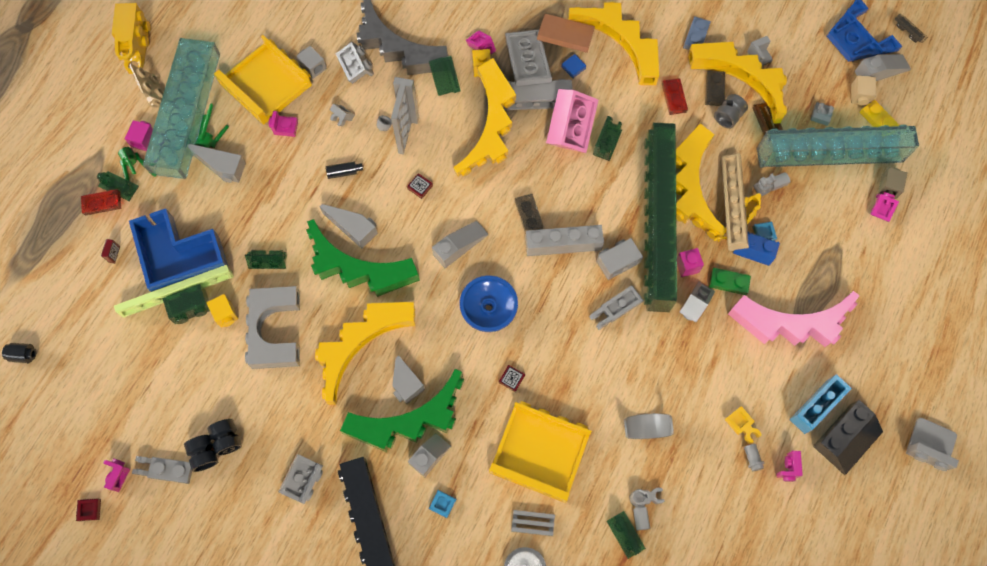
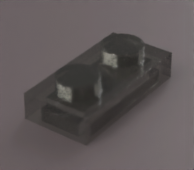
M899 14L895 18L897 21L896 26L902 31L907 30L910 33L908 37L913 42L919 41L923 43L928 38L903 14Z
M708 70L706 73L705 105L721 106L725 101V72Z
M533 194L515 198V204L525 234L529 230L543 229L544 226Z

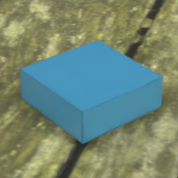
M772 221L753 225L754 234H757V236H764V238L771 239L772 241L777 240Z
M438 490L429 510L448 518L457 499Z

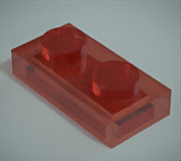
M681 79L664 80L662 87L669 115L687 113L688 107Z
M115 189L81 196L82 214L86 216L122 209L121 192Z

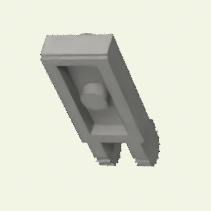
M631 285L601 305L589 317L591 320H594L603 312L605 313L607 318L600 321L596 326L600 330L641 304L644 300Z
M136 456L135 461L138 463H149L150 467L149 471L133 469L132 474L147 476V478L185 484L190 483L192 469L189 462Z

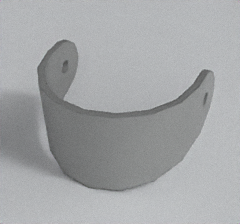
M640 414L624 419L625 435L628 439H653L674 435L672 416L669 414Z

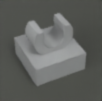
M816 102L810 120L828 126L834 107Z
M333 104L330 108V111L334 113L331 115L330 120L336 121L339 117L338 126H344L346 120L352 121L355 116L342 105Z

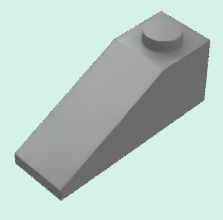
M903 54L876 55L863 59L855 73L857 76L876 77V81L910 71L911 68Z
M188 144V148L193 156L223 181L239 183L246 165L241 155Z
M324 204L320 206L322 213L361 249L378 234L376 230L377 225L371 218L366 219L362 214Z
M475 221L447 235L432 247L433 256L444 268H447L487 237L488 233Z

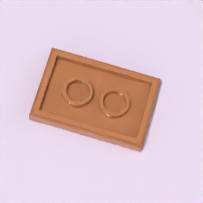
M545 14L537 40L588 53L595 26Z

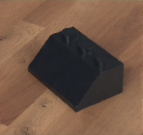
M858 400L846 408L813 447L842 474L846 475L883 433L876 414Z

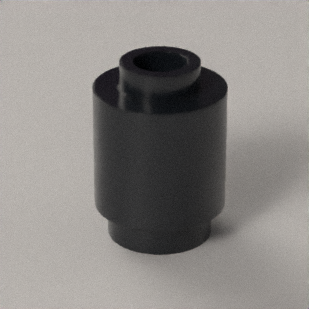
M10 343L6 344L2 349L3 359L14 363L29 364L35 359L37 354L32 344Z

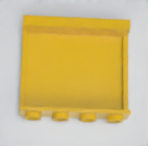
M262 35L263 45L226 74L218 70L214 75L219 84L264 125L272 117L273 111L279 113L310 88L312 84L309 79L311 76L305 69H301L293 58L289 59L283 49L279 50L272 39L268 40Z
M515 402L489 473L566 503L592 431L588 430V426L577 423L575 425L569 423V419L563 416H558L557 418L551 416L547 410L541 408L535 410L526 402Z

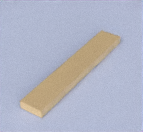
M737 153L722 156L728 249L732 251L749 248L741 155Z

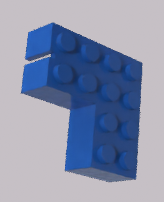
M166 208L149 214L150 218L157 225H154L146 215L129 220L146 286L151 292L221 266H228L220 238L214 229L180 240L174 217Z

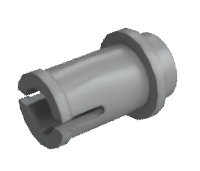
M757 445L745 446L744 450L750 464L748 467L752 471L763 469V464L765 463L761 461Z

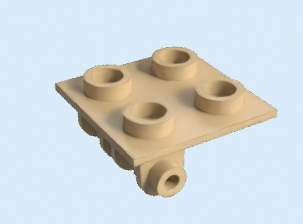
M129 64L141 93L145 94L148 104L152 108H157L161 102L168 104L165 98L166 94L161 89L158 77L141 67L138 68Z

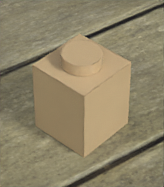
M858 75L851 84V103L868 105L876 97V77Z

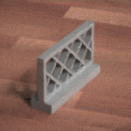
M395 77L393 85L396 101L391 121L398 154L404 155L411 124H418L419 113L414 80Z

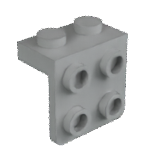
M919 418L916 420L906 454L920 462H926L941 471L957 468L959 460L951 457L957 434L924 418Z

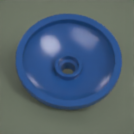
M481 276L472 280L463 289L460 297V311L464 320L472 328L482 332H496L507 327L515 318L518 309V298L514 288L506 280L497 276ZM487 305L492 306V309L487 310L485 307Z

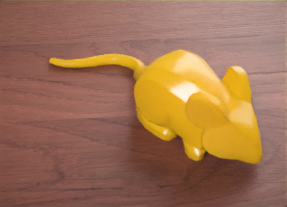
M760 193L745 198L747 225L761 208ZM717 237L713 241L719 239L727 240V237Z

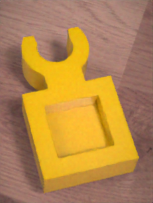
M742 406L725 418V421L737 435L742 432L744 433L745 441L748 444L754 442L750 437L751 433L755 434L757 438L762 436L758 429L752 428L751 425L755 421Z

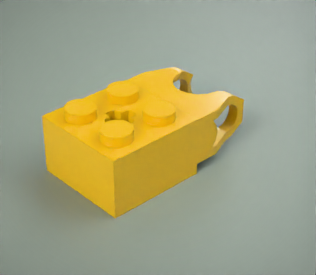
M137 3L115 4L112 36L115 39V54L120 61L124 60V67L127 72L133 74L132 70L129 69V64L132 61L138 62V68H143L146 49L149 46L148 32H150L151 26Z

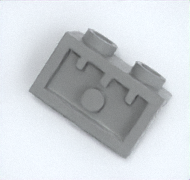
M350 42L337 52L336 56L348 81L353 84L365 74L373 76L374 73L371 69L373 68L372 64L365 57L366 52L361 45L358 46Z

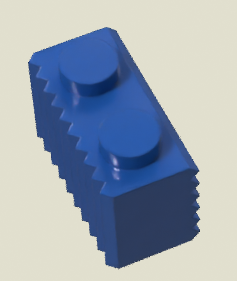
M748 232L749 248L734 250L733 254L770 266L776 258L780 243L779 241L768 240L764 236L761 237L760 235L757 236V234L754 235Z

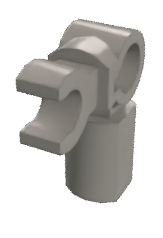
M785 172L776 176L772 173L767 178L762 177L753 187L757 194L760 193L761 196H764L770 191L787 186L791 181Z
M655 488L651 492L638 489L630 494V502L635 506L633 512L636 531L650 529L648 509L645 507V504H650L651 501L654 504L665 502L664 499L659 500L655 496L656 492L663 491L662 488Z

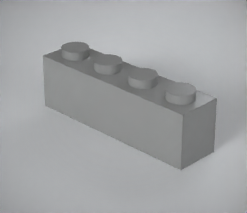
M559 79L553 80L551 83L516 86L515 82L508 81L516 93V100L509 108L504 107L503 109H553L558 89L573 90L572 80Z
M602 225L526 231L527 256L601 251L604 244Z

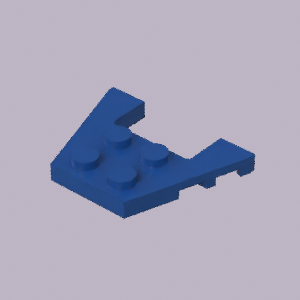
M855 0L827 35V38L848 62L897 52L902 47L893 35L881 42H877L857 20L859 16L866 13L869 9L862 0Z

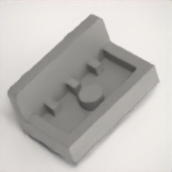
M297 454L278 492L305 504L313 494L314 490L312 487L315 481L318 482L323 474V470H321L323 465Z

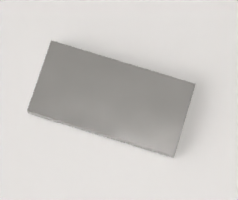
M539 30L505 33L516 86L552 82L543 42L537 40Z

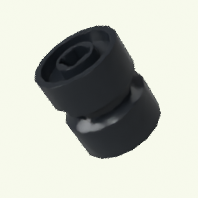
M233 419L215 422L207 428L210 439L215 441L212 445L216 456L230 454L242 447L239 435L235 434L237 429Z
M209 435L197 436L184 443L187 456H191L189 463L192 472L204 471L219 463L215 451L211 450L213 445Z

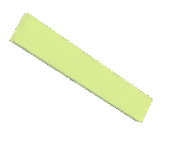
M224 265L114 305V309L120 316L127 317L228 280L234 276L231 269Z

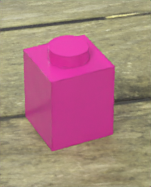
M133 120L125 140L131 148L148 152L156 132L150 123Z
M698 248L680 252L675 260L681 278L700 273L704 266Z

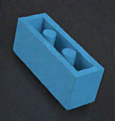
M837 374L832 376L789 420L804 434L812 431L852 388Z

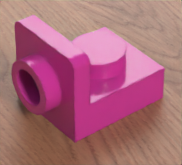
M480 30L466 40L468 46L475 50L490 49V55L496 51L491 36Z
M273 111L272 117L269 118V128L272 129L273 134L296 136L298 119L296 117L279 116L277 111Z
M886 192L883 195L877 194V200L870 215L890 222L899 201L894 199V195Z
M801 451L787 453L784 462L785 468L788 471H781L776 473L777 478H783L785 482H794L796 478L803 476Z
M113 458L112 462L104 460L103 464L113 467L112 471L106 476L104 488L120 492L130 469L124 467L125 462Z

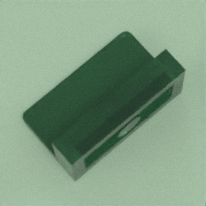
M450 55L429 61L439 96L461 91Z

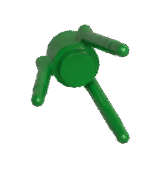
M212 103L209 105L207 115H203L199 135L195 143L197 146L215 148L216 143L229 128L226 125L214 140L212 139L213 136L206 132L213 109Z
M124 147L118 151L121 159L119 162L128 186L130 181L126 166H129L132 174H136L133 166L136 160L152 176L156 177V173L145 163L138 152L134 153L131 147Z

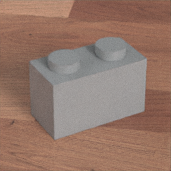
M630 238L626 241L624 239L620 240L611 249L606 248L602 250L596 262L607 280H610L640 264L643 256Z

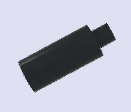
M355 161L326 166L328 179L357 175V171L363 170V164H356Z

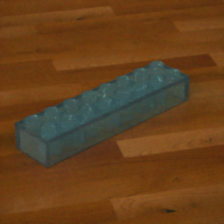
M179 39L143 162V166L151 175L187 178L193 156L188 148V144L195 145L198 138L201 121L215 76L214 73L216 72L220 52L215 42Z
M888 125L880 127L863 126L861 128L847 126L843 128L827 127L824 129L807 128L800 130L796 128L788 130L771 129L765 133L759 143L757 153L759 167L903 163L919 147L916 127L907 125L893 127Z

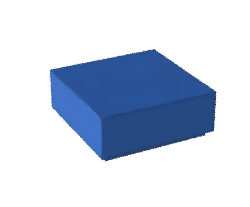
M575 54L561 65L572 78H575L586 69V65Z

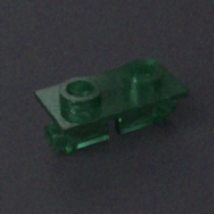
M109 171L106 173L100 172L97 175V179L100 182L99 188L129 202L139 187Z
M251 250V252L245 254L248 269H286L285 259H287V252H283V250L269 251V254H266V251Z
M625 511L606 521L627 559L646 549Z

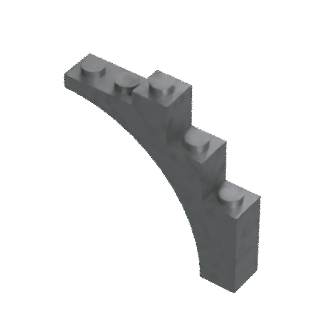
M363 0L364 2H361V11L365 13V17H362L363 25H359L360 32H357V41L361 43L364 50L379 48L380 56H384L385 62L402 61L403 69H407V75L449 71L447 46L421 45L401 38L381 22L371 0Z

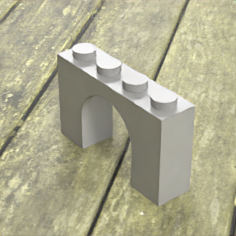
M296 286L249 289V296L246 297L247 307H249V314H246V324L249 326L248 333L245 335L246 344H248V352H245L246 364L252 369L300 366V347L296 342L272 344L264 341L261 335L262 325L271 314L300 310V291Z

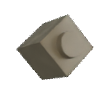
M889 167L881 176L878 194L883 195L886 192L894 195V199H897L904 192L908 172Z

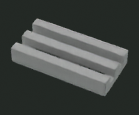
M514 510L511 532L553 536L555 515ZM517 515L550 519V523L517 519ZM516 523L549 527V531L517 528Z

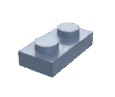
M694 16L683 48L690 50L691 44L704 43L711 21Z

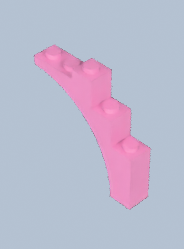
M853 291L842 302L832 308L803 315L781 313L768 309L744 295L728 315L763 344L768 340L773 342L781 334L794 346L799 342L804 343L811 336L826 347L830 343L834 345L841 338L839 333L843 328L840 324L846 319L844 314L847 311L851 312L858 303L855 301L859 295Z

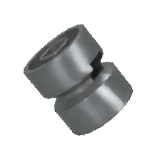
M731 94L714 113V118L722 127L731 129L747 111L748 104L739 95Z

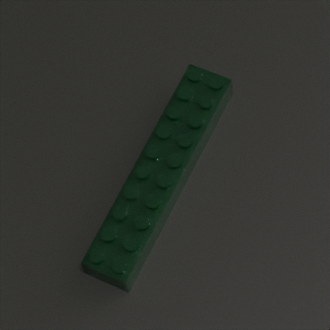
M653 123L651 130L648 129L647 138L644 141V149H647V155L644 157V166H647V171L644 173V182H647V188L644 189V199H647V205L644 206V216H647V222L644 223V233H647V240H644V251H647V257L644 258V269H647V275H644V287H647V293H644L643 303L647 305V311L670 312L677 302L676 124Z

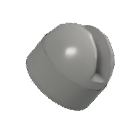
M379 116L376 124L377 128L380 131H388L392 125L391 119L387 116Z

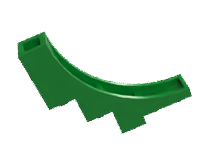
M314 219L307 221L309 226L306 229L309 239H314L315 245H312L316 256L312 257L314 264H311L314 274L319 275L321 280L339 274L342 283H347L349 288L367 282L370 291H375L377 297L420 281L412 258L390 263H374L353 258L334 247L323 236Z
M455 369L446 385L435 397L423 406L406 414L387 418H370L348 412L340 432L384 452H387L388 448L391 449L396 440L395 434L417 443L418 439H422L425 434L426 428L424 425L447 433L449 429H453L456 422L454 411L449 410V407H454L457 399L455 393L457 389L461 390L465 379L462 378V371Z

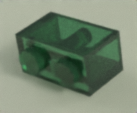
M200 284L162 298L168 318L174 324L186 323L188 319L204 316L210 311L206 303L209 301L206 290Z

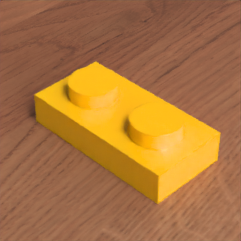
M876 100L869 103L859 112L883 138L900 126Z

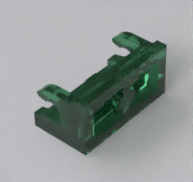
M607 116L593 152L594 156L607 161L611 160L622 133V123L619 121L617 125L613 124V118Z

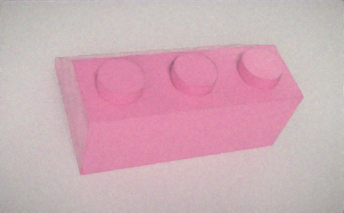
M558 89L546 143L586 153L599 100L575 90Z

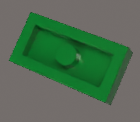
M713 267L709 287L746 296L749 292L751 276Z

